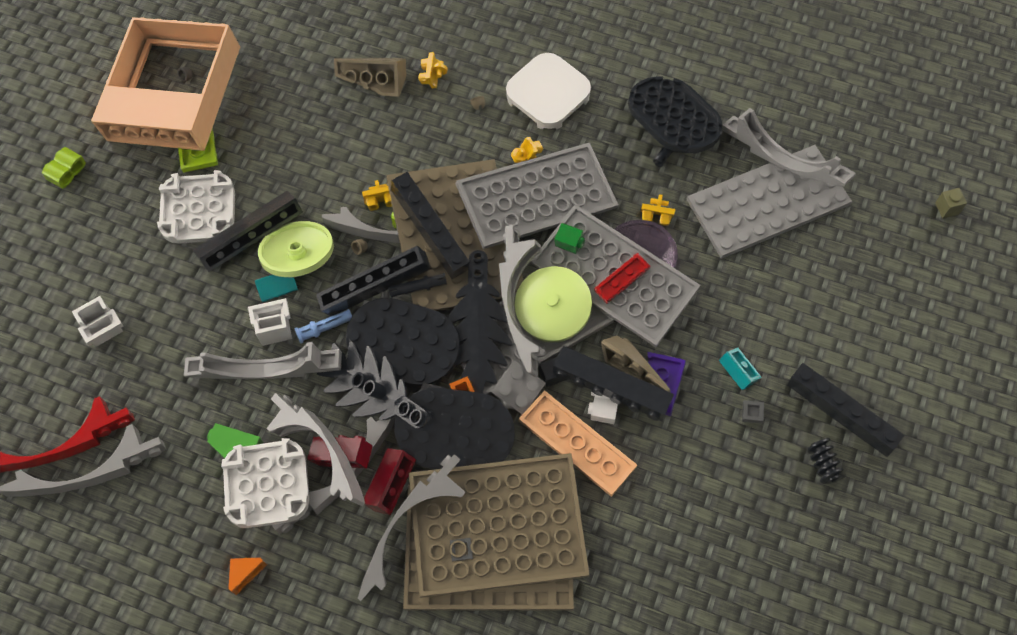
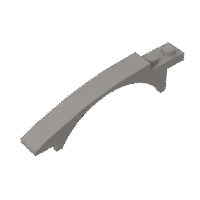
M751 108L745 111L739 118L732 116L722 125V131L750 146L751 153L801 176L838 186H845L856 176L855 172L840 164L841 159L837 156L827 161L815 162L802 159L786 151L768 135Z
M341 207L340 214H322L324 225L334 230L373 240L400 243L397 231L381 230L368 226L354 217L347 207Z
M513 225L505 226V233L503 235L504 243L506 244V251H504L505 262L499 263L502 298L509 329L527 372L534 377H538L537 357H545V351L530 342L521 331L514 311V295L523 270L541 252V245L535 239L519 242V231Z
M308 342L302 349L293 354L273 359L245 360L200 353L198 357L185 358L184 376L211 379L305 377L306 373L341 370L342 352L339 349L320 351L313 342Z
M275 393L271 400L281 410L267 427V430L282 438L300 431H313L319 434L328 447L332 461L330 493L336 497L341 491L340 498L346 501L349 499L351 502L363 506L365 501L348 458L333 434L313 412L296 404L293 405L294 400L286 394L281 396Z
M396 416L384 421L378 420L377 422L372 417L366 420V441L373 445L369 462L388 436L395 423ZM352 468V470H353V472H354V474H355L356 477H357V476L363 471V469H364V468ZM330 485L323 489L309 492V507L306 513L299 519H305L312 509L318 515L340 496L341 491L334 497L330 493ZM298 520L272 526L280 535L290 531L293 528V524Z
M131 424L126 426L124 436L111 457L91 473L73 480L52 482L34 478L19 470L15 472L16 480L0 486V493L6 497H24L62 493L94 486L131 473L129 465H137L148 457L159 456L167 449L165 443L159 437L143 443L139 430Z
M455 454L452 457L447 455L440 464L443 468L438 473L434 470L428 477L427 481L429 484L427 486L420 480L397 510L378 543L365 574L358 596L360 601L374 585L382 590L387 584L383 568L384 547L389 532L398 518L409 508L426 499L438 496L462 497L465 494V491L447 476L460 461Z

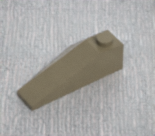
M334 58L336 77L363 86V88L375 91L382 96H400L406 79V59Z
M614 336L601 342L606 363L622 372L670 392V388L628 339Z

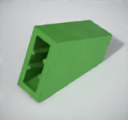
M215 423L213 429H210L207 436V442L224 459L234 449V446L241 444L244 447L264 444L259 436Z

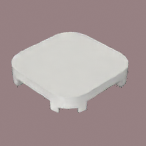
M543 53L533 58L508 81L506 96L511 107L515 105L537 123V128L541 130L544 128H556L557 130L562 127V122L583 103L585 105L588 103L591 85L583 74L561 57L552 53Z
M214 170V174L179 176L178 173L171 174L172 177L166 180L164 184H160V218L157 225L167 241L178 244L206 242L234 224L235 189L231 179L221 171Z
M282 438V441L244 447L240 444L234 446V449L227 454L225 459H222L221 467L223 468L225 507L223 508L225 515L234 525L240 528H254L288 523L298 520L306 513L310 501L307 459L298 443Z

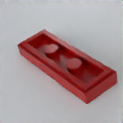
M636 253L597 285L594 291L608 304L648 271L650 265L639 253Z

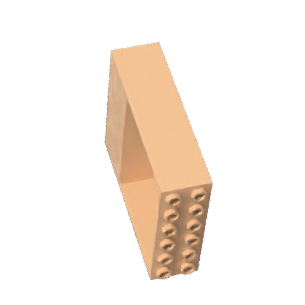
M132 17L91 120L106 141L205 151L240 50V45L230 26L207 22L199 23ZM164 46L217 51L202 94L136 88L151 47Z

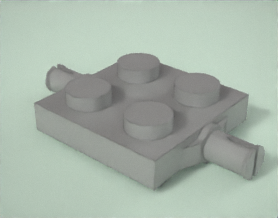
M513 360L491 393L497 396L507 409H514L522 415L546 383L539 377L529 374L525 366Z

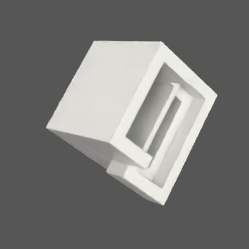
M100 296L72 311L81 326L78 330L88 346L94 344L97 347L123 332L121 328L123 324L116 312L110 309Z
M286 298L248 307L251 325L255 328V334L262 346L292 339L289 319L291 318Z

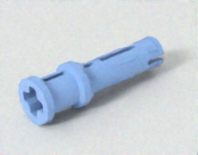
M347 309L316 323L311 321L306 326L294 328L300 344L309 338L319 337L321 332L349 322L352 314Z

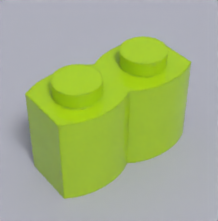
M64 147L55 154L54 160L44 166L42 174L46 180L64 189L71 183L74 176L84 168L86 162L81 155Z

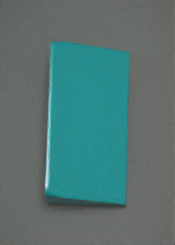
M272 274L255 280V285L262 302L298 290L294 277H280Z
M739 348L726 352L719 359L720 363L742 390L762 378Z

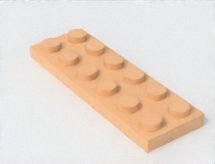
M545 390L519 418L521 424L559 455L572 453L573 466L611 497L637 468L635 462Z

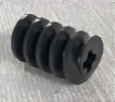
M830 438L814 442L807 450L808 454H813L810 459L816 462L813 466L815 469H819L817 475L822 477L820 479L821 484H831L846 477L839 475L844 470L843 468H836L841 462L839 460L833 461L837 453L829 452L834 446L826 445Z

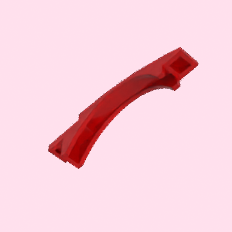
M100 396L94 398L92 408L84 424L68 441L53 450L32 456H13L0 452V472L40 466L71 457L101 445L99 437L108 436L112 431L128 426L131 422L135 421L134 416L127 407L110 414L107 403Z

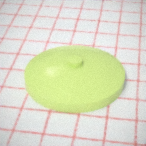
M310 221L292 222L282 225L263 238L258 248V257L262 267L270 274L280 277L302 276L317 270L328 261L334 249L333 239L329 230L321 224Z
M551 266L534 271L524 279L515 296V312L520 325L529 335L544 342H561L574 337L586 326L592 311L591 293L586 282L577 273L564 267Z

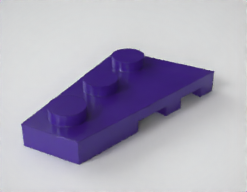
M648 352L649 365L670 388V393L674 394L665 414L671 416L686 360Z

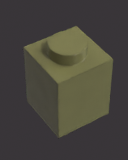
M960 188L942 192L935 204L943 219L959 215L967 202Z

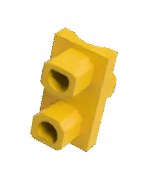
M431 52L428 58L421 59V68L426 72L419 73L418 79L422 85L429 84L432 89L437 88L438 78L447 74L448 68L444 65L443 61L435 58L434 52Z
M526 137L520 148H515L512 151L511 157L515 163L534 159L536 154L542 152L543 147L540 141L533 142L531 137Z
M376 180V186L369 187L367 191H362L365 205L368 206L370 211L377 210L379 208L378 202L385 201L386 207H392L387 184L379 185L378 180Z
M659 194L658 199L651 198L650 204L655 205L642 203V222L652 223L653 214L661 215L660 225L669 226L672 217H674L675 209L661 207H668L669 201L662 200L663 195Z

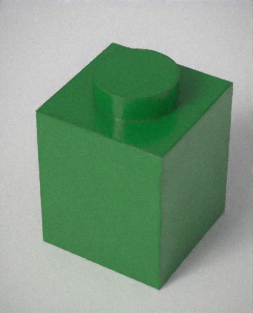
M561 223L554 238L555 247L576 254L578 249H582L585 242L583 230Z

